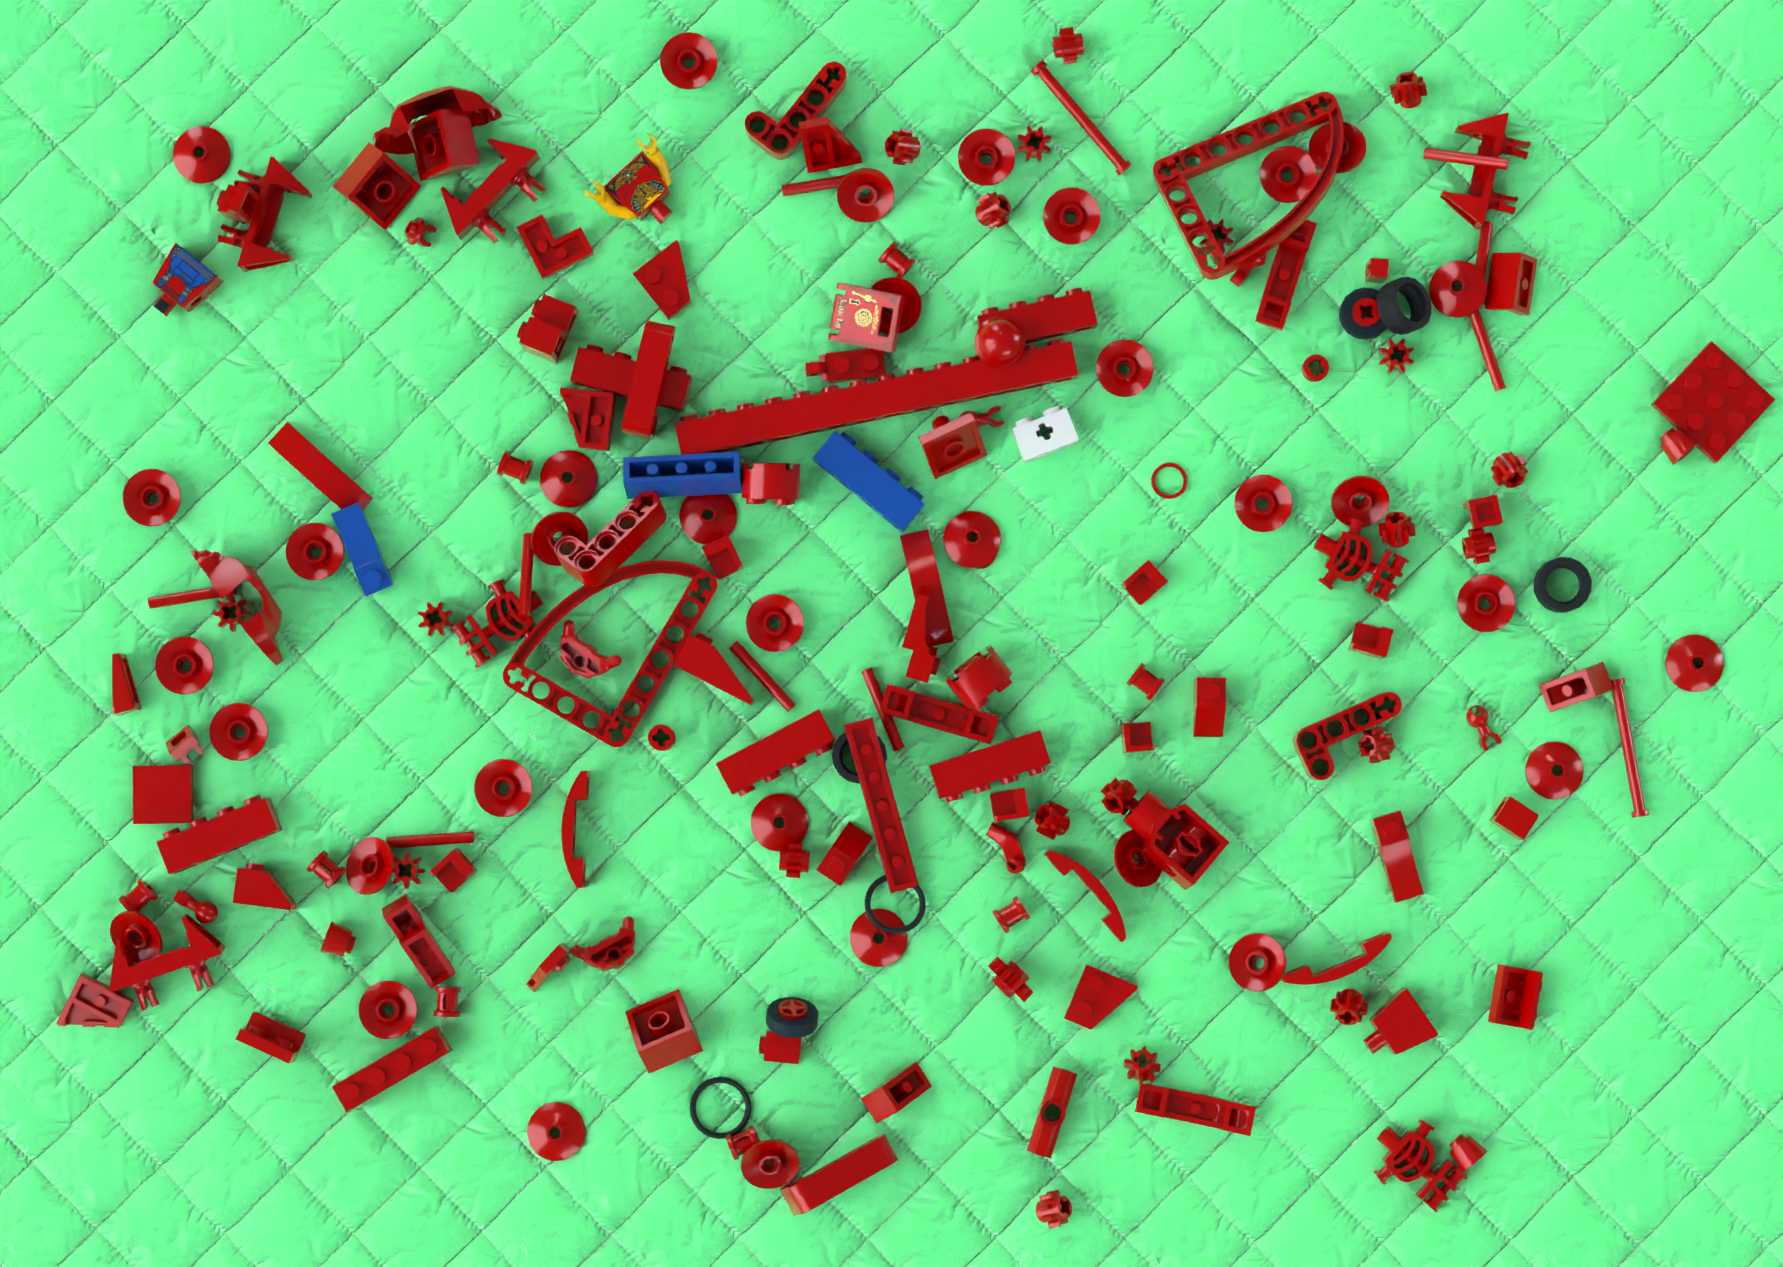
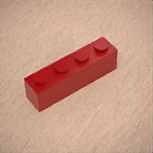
M1082 288L1068 290L1065 292L1066 296L1055 298L1054 294L1038 297V302L1027 304L1026 301L1014 302L1009 304V309L999 311L998 307L987 308L981 311L982 315H978L976 320L979 329L983 322L992 317L1011 319L1022 329L1025 336V344L1094 329L1098 323L1090 290L1083 292Z
M587 344L586 348L578 347L570 378L572 384L602 392L615 393L617 396L628 398L636 361L631 360L632 356L622 352H615L614 356L603 353V348ZM671 366L670 370L667 369L658 406L684 412L692 383V377L687 374L686 369L677 366Z
M818 709L717 762L716 765L731 794L738 793L742 797L755 790L753 784L764 779L765 783H768L781 776L779 770L790 766L791 770L807 762L806 756L814 752L817 756H820L833 749L831 743L835 739Z
M1039 730L930 765L929 768L939 799L946 798L948 803L964 798L962 792L970 789L974 790V794L991 789L990 783L1001 780L1002 785L1019 780L1017 774L1026 771L1029 772L1030 776L1045 772V765L1051 764L1041 731Z
M257 795L244 800L245 806L234 810L233 806H229L217 811L218 817L207 821L206 817H202L190 822L191 828L180 832L179 828H175L163 833L164 839L156 843L168 874L179 873L282 831L271 799H261V796Z
M438 1025L332 1086L345 1111L348 1112L453 1050Z

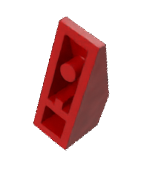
M699 632L696 637L689 634L673 665L752 706L753 698L719 651L711 645L713 639Z

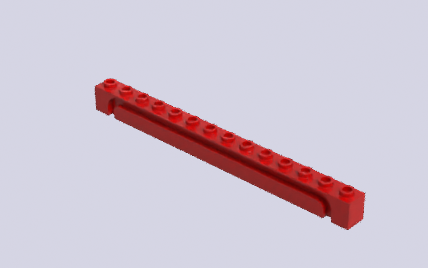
M1061 338L1048 341L1046 347L1036 348L1035 344L1026 345L1021 357L1014 364L1002 368L989 366L980 360L979 356H973L963 359V364L952 366L951 362H944L934 365V370L925 372L923 368L907 370V375L896 378L894 373L879 376L876 382L867 383L866 379L850 382V387L839 389L838 385L822 388V393L811 395L810 391L793 394L794 399L782 401V397H774L765 400V405L754 407V403H745L738 405L736 411L726 412L725 409H716L709 411V416L698 418L697 414L683 416L680 418L681 422L675 423L681 455L721 453L1031 389L1045 384L1074 380L1078 377V370L1072 342H1064V339Z

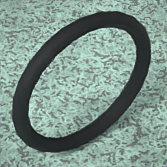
M886 875L881 876L870 885L865 896V910L868 918L873 925L886 933L902 934L912 930L920 923L925 913L926 902L920 886L913 887L918 894L920 902L916 918L910 924L901 928L887 927L875 918L871 909V897L878 885L887 881Z
M714 1077L704 1081L694 1091L690 1101V1115L697 1129L704 1135L711 1138L724 1139L728 1134L731 1136L738 1134L748 1123L751 1114V1100L745 1088L737 1081L726 1077ZM715 1083H726L734 1086L741 1093L745 1101V1114L742 1121L736 1128L724 1133L712 1132L705 1128L698 1120L696 1114V1102L699 1094L706 1087Z

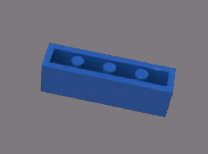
M834 431L815 454L813 461L903 533L924 508L925 504L921 501L923 496L911 486L908 490L898 483L901 478L889 468L884 471L876 464L879 460L870 452L865 450L862 453L855 448L854 445L857 442L848 434L843 432L839 435Z
M723 452L623 457V484L627 499H634L641 492L654 491L659 497L742 493L740 453Z

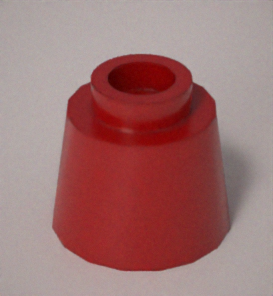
M1671 428L1660 438L1663 442L1660 447L1672 465L1682 460L1698 445L1681 429L1676 431L1674 428Z
M331 921L320 952L344 956L345 952L351 954L357 937L351 936L353 931Z
M1461 1134L1449 1144L1452 1148L1450 1154L1462 1172L1470 1168L1488 1152L1470 1135L1465 1137Z

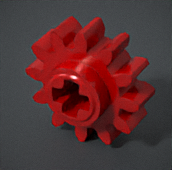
M997 956L988 965L996 974L992 981L1009 998L1016 994L1025 1002L1034 993L1025 984L1030 978L1012 960L1006 965Z

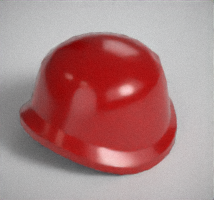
M992 317L983 322L977 330L975 336L976 352L980 359L989 366L997 368L1010 366L1024 352V333L1019 325L1011 319Z

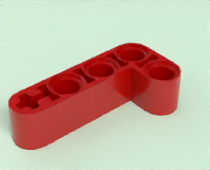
M829 62L824 65L779 123L761 111L751 112L745 119V130L749 139L777 160H784L790 157L802 142L800 128L793 127L790 124L791 120L796 116H801L805 120L817 119L823 116L846 86L847 75L844 66L838 62ZM836 73H838L839 81L835 79L831 81V83L828 85V90L830 92L828 93L825 87L829 83V74L834 76ZM813 94H819L824 98V101L820 105L814 106L808 102V99ZM755 121H762L766 127L762 132L755 133L750 129L751 124ZM782 138L787 140L789 144L784 150H776L773 147L774 141Z
M648 320L645 323L621 429L624 434L653 440L658 420V405L676 327Z
M641 492L587 545L573 536H565L556 542L554 547L555 554L568 574L585 586L597 587L614 573L666 521V511L656 492Z
M1393 692L1378 694L1297 731L1293 737V745L1308 777L1317 781L1329 778L1334 772V763L1327 747L1398 715L1402 707L1399 696ZM1383 698L1386 701H1392L1393 706L1389 708L1390 713L1388 710L1375 713L1372 709L1384 703ZM1357 709H1361L1367 714V721L1364 725H1358L1354 721L1353 715ZM1331 721H1336L1341 727V732L1337 737H1332L1327 732V725ZM1305 732L1310 733L1315 740L1313 747L1310 749L1304 748L1300 742L1301 736ZM1317 759L1323 760L1327 767L1326 772L1321 776L1315 774L1312 768L1314 761Z
M882 1134L808 1176L801 1177L785 1185L780 1191L793 1216L801 1215L890 1166L898 1158L886 1135Z

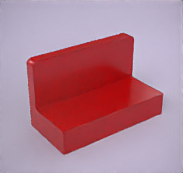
M1521 252L1493 253L1485 309L1507 310L1517 315H1529L1537 259Z

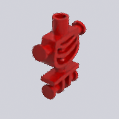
M1349 518L1351 522L1349 531H1342L1337 541L1322 533L1319 535L1313 549L1328 556L1324 567L1329 570L1323 579H1318L1320 583L1332 590V585L1337 578L1344 581H1354L1366 571L1372 574L1364 591L1371 594L1378 581L1382 584L1378 592H1374L1373 595L1389 602L1388 596L1392 588H1397L1393 581L1396 576L1402 578L1403 574L1401 571L1405 563H1409L1408 559L1394 553L1393 557L1395 559L1389 567L1386 563L1392 551L1385 549L1378 564L1371 562L1372 545L1368 539L1359 536L1362 525L1365 526L1366 522ZM1351 538L1354 539L1353 552L1349 550ZM1360 542L1365 546V558L1359 555ZM1343 561L1348 562V563H1347L1342 569H1340L1339 571L1335 569V568H1337ZM1353 566L1359 568V570L1351 576L1343 575L1346 572H1348ZM1383 569L1390 573L1387 580L1380 577Z
M504 579L488 585L489 589H493L496 596L486 606V616L489 625L481 629L475 618L469 615L466 618L474 629L472 632L469 633L465 627V620L450 629L452 633L455 632L459 637L458 643L460 646L467 644L469 650L466 651V654L473 657L477 663L475 665L476 668L481 667L491 659L490 656L486 657L481 650L484 646L487 647L493 657L499 655L489 640L494 634L509 642H517L523 637L526 639L536 624L531 616L525 619V621L518 617L519 599L513 591L506 592L503 585L505 583ZM534 590L531 591L530 613L544 604ZM504 600H506V605L509 610L505 614L503 610ZM496 605L499 618L493 620L492 611ZM516 620L525 627L520 630L513 626L511 622ZM507 626L517 634L507 636L501 632V629ZM478 635L482 641L475 645L472 639Z
M1419 1119L1420 1125L1416 1132L1407 1130L1402 1137L1387 1126L1377 1137V1140L1389 1150L1382 1158L1386 1166L1378 1172L1374 1170L1373 1173L1383 1185L1387 1184L1385 1181L1393 1174L1403 1182H1411L1423 1176L1427 1181L1415 1195L1423 1199L1432 1189L1434 1191L1433 1195L1428 1200L1424 1199L1423 1202L1437 1213L1438 1210L1436 1208L1441 1202L1449 1200L1445 1195L1451 1188L1456 1192L1458 1189L1456 1185L1463 1178L1466 1180L1468 1177L1456 1166H1453L1452 1169L1454 1171L1446 1178L1444 1174L1453 1165L1448 1159L1435 1172L1430 1168L1435 1151L1433 1145L1425 1140L1429 1131H1434L1435 1128ZM1416 1140H1418L1417 1148L1414 1153L1412 1152V1150L1415 1146ZM1426 1147L1427 1155L1425 1161L1423 1162L1420 1158L1424 1152V1148ZM1405 1160L1406 1163H1404L1403 1165L1394 1167V1165ZM1411 1168H1414V1170H1416L1414 1173L1407 1176L1400 1174ZM1441 1179L1445 1185L1439 1190L1435 1184Z

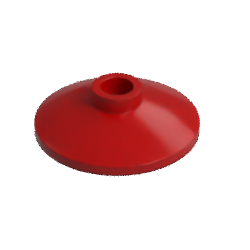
M691 32L681 33L672 37L663 47L660 56V66L663 75L672 85L680 89L693 90L704 86L712 79L717 69V54L711 42L704 36ZM687 59H692L695 62L692 68L684 66V62Z
M1343 122L1344 148L1337 174L1349 172L1356 168L1366 154V140L1363 133L1357 127L1347 122ZM1329 123L1319 127L1309 141L1311 160L1321 170L1330 146L1331 132Z
M205 126L194 127L185 131L178 138L173 149V161L178 172L185 179L199 184L210 183L220 178L227 170L231 159L230 147L225 137L217 130ZM199 148L204 149L202 157L195 156V151Z
M986 128L976 130L966 136L959 147L958 164L960 170L968 180L982 186L998 184L1009 176L1014 167V147L1011 141L997 130ZM989 155L992 161L989 164H984L981 162V157Z
M1282 146L1271 151L1263 160L1259 173L1260 182L1264 191L1272 199L1281 203H1295L1301 201L1317 179V168L1306 151L1294 146ZM1289 172L1292 175V180H1283L1282 174Z
M860 168L848 173L841 180L837 189V202L841 211L850 219L858 222H872L885 216L891 209L894 202V188L889 178L882 172L872 168ZM863 188H869L870 192L868 194H862L860 190Z
M1074 187L1061 189L1055 192L1045 204L1043 210L1044 226L1049 235L1060 243L1067 245L1083 243L1090 239L1098 229L1100 223L1098 203L1090 193L1083 189ZM1069 213L1074 214L1076 221L1069 223L1066 220V215Z
M1452 261L1444 264L1434 273L1429 285V295L1435 308L1442 314L1454 318L1466 317L1476 312L1484 303L1487 295V282L1482 271L1474 264L1466 261ZM1456 282L1463 285V288L1458 292L1452 290V286Z
M889 277L879 280L871 287L905 295L899 334L910 330L917 323L921 314L922 303L917 289L910 282L902 278ZM886 307L883 310L880 332L889 334L892 312H889Z
M1117 340L1108 344L1101 351L1096 362V375L1099 383L1107 392L1119 397H1131L1139 394L1148 386L1153 376L1154 367L1149 352L1141 344L1132 340ZM1119 366H1128L1129 373L1122 375L1118 370Z
M565 450L555 453L547 459L541 469V489L552 503L560 507L573 508L584 504L592 497L597 487L598 477L594 464L587 456L577 451ZM565 473L573 475V480L570 483L563 482L562 477Z
M145 469L137 472L128 480L123 491L125 511L132 520L144 526L154 527L167 523L175 516L181 503V492L175 479L168 473L158 469ZM152 494L159 496V500L155 504H151L149 500Z
M1256 475L1247 479L1238 488L1234 499V508L1238 519L1247 528L1256 532H1271L1281 527L1289 518L1292 510V497L1287 486L1278 478L1270 475ZM1262 499L1267 502L1265 510L1257 507L1258 500Z
M1354 476L1341 482L1334 490L1331 498L1332 511L1335 517L1347 526L1351 524L1349 518L1366 522V525H1362V528L1377 523L1385 516L1389 508V494L1386 487L1377 479L1369 476ZM1358 495H1364L1362 499L1355 498Z
M727 494L687 496L680 508V524L690 539L707 545L726 535L730 536L736 526L737 510L734 502ZM711 510L713 512L712 519L704 520L702 517L703 512Z
M967 511L956 515L950 520L944 531L943 544L947 555L953 562L965 568H979L995 558L1000 548L1001 535L998 526L989 516L981 512ZM975 533L978 539L975 542H970L967 539V535Z
M551 513L543 517L534 527L531 534L532 550L542 562L552 566H562L554 551L556 542L562 537L573 536L587 545V528L583 521L572 513ZM562 532L560 537H553L555 533Z
M309 523L299 527L291 534L286 545V559L290 568L298 576L307 580L318 581L330 577L339 569L344 557V546L338 533L331 527L321 523ZM316 547H319L322 551L321 556L318 558L312 556V550Z
M1486 574L1478 575L1469 579L1461 587L1457 597V610L1462 621L1471 629L1479 632H1493L1504 627L1512 618L1515 610V598L1510 586L1501 578ZM1481 599H1486L1489 602V607L1486 610L1479 606Z
M770 594L763 596L753 603L747 613V633L752 642L765 651L780 652L787 650L799 640L803 632L804 619L799 606L792 599L784 595ZM774 618L779 619L781 622L778 629L770 627V621Z
M1687 635L1671 645L1666 655L1665 667L1670 680L1678 688L1688 692H1702L1718 682L1723 672L1724 660L1719 647L1711 639L1702 635ZM1696 657L1702 662L1700 668L1693 666L1692 662Z
M177 637L168 641L158 652L155 661L156 675L160 683L169 691L182 695L192 694L204 688L210 681L214 669L213 657L208 647L192 637ZM185 661L191 663V669L187 672L182 669V664Z
M233 703L223 707L215 714L210 724L209 735L214 749L221 756L233 761H244L256 756L263 749L268 737V726L262 713L255 707L245 703ZM239 727H243L246 731L245 736L242 738L236 735V730Z
M1561 742L1541 744L1531 752L1526 762L1525 775L1529 786L1535 793L1547 799L1557 800L1570 796L1578 789L1583 779L1584 769L1580 756L1572 747ZM1554 765H1558L1561 768L1559 776H1555L1552 773Z
M498 759L486 764L479 771L474 784L475 797L481 808L497 817H509L521 812L529 803L533 790L532 780L527 770L521 764L509 759ZM502 783H508L510 786V790L506 794L501 793L499 790Z
M772 794L763 798L755 806L751 815V830L755 839L763 847L772 851L780 852L781 849H788L789 843L800 844L808 830V815L804 806L796 798L787 794ZM776 817H782L785 820L782 828L774 826V819Z
M1130 830L1122 834L1116 842L1114 849L1115 865L1120 876L1127 883L1135 887H1147L1157 881L1162 870L1141 852L1144 839L1134 830Z
M369 837L360 841L352 849L346 864V877L350 887L355 892L371 895L380 891L387 884L394 867V856L389 844L380 838Z
M872 909L873 915L881 924L891 928L905 926L895 913L885 909ZM866 912L855 920L850 931V945L854 954L859 960L870 966L884 967L894 963L902 956L907 946V932L902 934L886 933L872 924ZM877 932L884 935V941L880 944L873 941V935Z
M124 911L112 920L110 925L112 942L116 946L117 939L123 936L126 948L129 950L133 962L137 963L160 955L162 951V937L158 928L149 918L135 911Z
M1253 933L1246 935L1235 943L1230 952V973L1235 982L1246 990L1254 992L1269 990L1279 983L1285 973V952L1277 940L1266 934ZM1263 958L1264 966L1259 969L1256 967V960Z
M381 981L369 987L362 995L358 1010L359 1018L363 1027L371 1035L380 1039L398 1038L408 1032L413 1026L417 1017V1003L412 992L403 984L396 981ZM387 1004H392L395 1008L392 1015L385 1013L384 1008Z
M561 1102L548 1103L538 1108L531 1116L527 1126L528 1141L531 1148L542 1158L551 1161L565 1160L573 1156L581 1148L585 1139V1124L580 1113L572 1106ZM552 1127L560 1129L561 1134L558 1138L550 1135Z
M764 1140L752 1145L744 1153L741 1160V1171L744 1178L750 1184L763 1189H773L786 1185L796 1176L799 1170V1157L796 1150L788 1143L780 1140Z

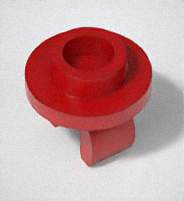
M417 217L414 221L411 220L405 229L407 243L410 245L417 243L422 247H430L431 243L424 240L423 233L426 230L436 233L437 229L432 225H424V219Z

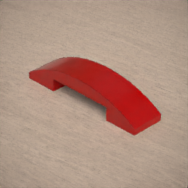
M1305 220L1278 245L1255 322L1281 331L1283 330L1295 287L1317 223Z
M288 422L268 442L270 446L340 509L359 501L363 510L373 499Z
M928 529L900 535L914 599L916 600L920 585L931 588L927 608V622L932 646L954 642Z
M887 684L879 711L913 723L990 745L999 716L978 710L975 711L972 708L959 706Z
M581 771L575 779L567 796L562 817V850L567 870L576 888L585 887L586 858H575L577 800H589L590 771Z
M1047 850L1044 855L1062 876L1073 870L1106 907L1109 913L1101 920L1116 938L1123 942L1126 939L1123 920L1114 900L1101 882L1085 867L1071 858Z
M1384 932L1359 942L1363 952L1361 955L1315 974H1312L1308 965H1303L1284 973L1280 981L1290 984L1308 985L1325 983L1345 977L1364 967L1379 955L1392 939L1390 932Z
M1142 1083L1139 1089L1135 1112L1251 1136L1256 1107L1193 1092Z

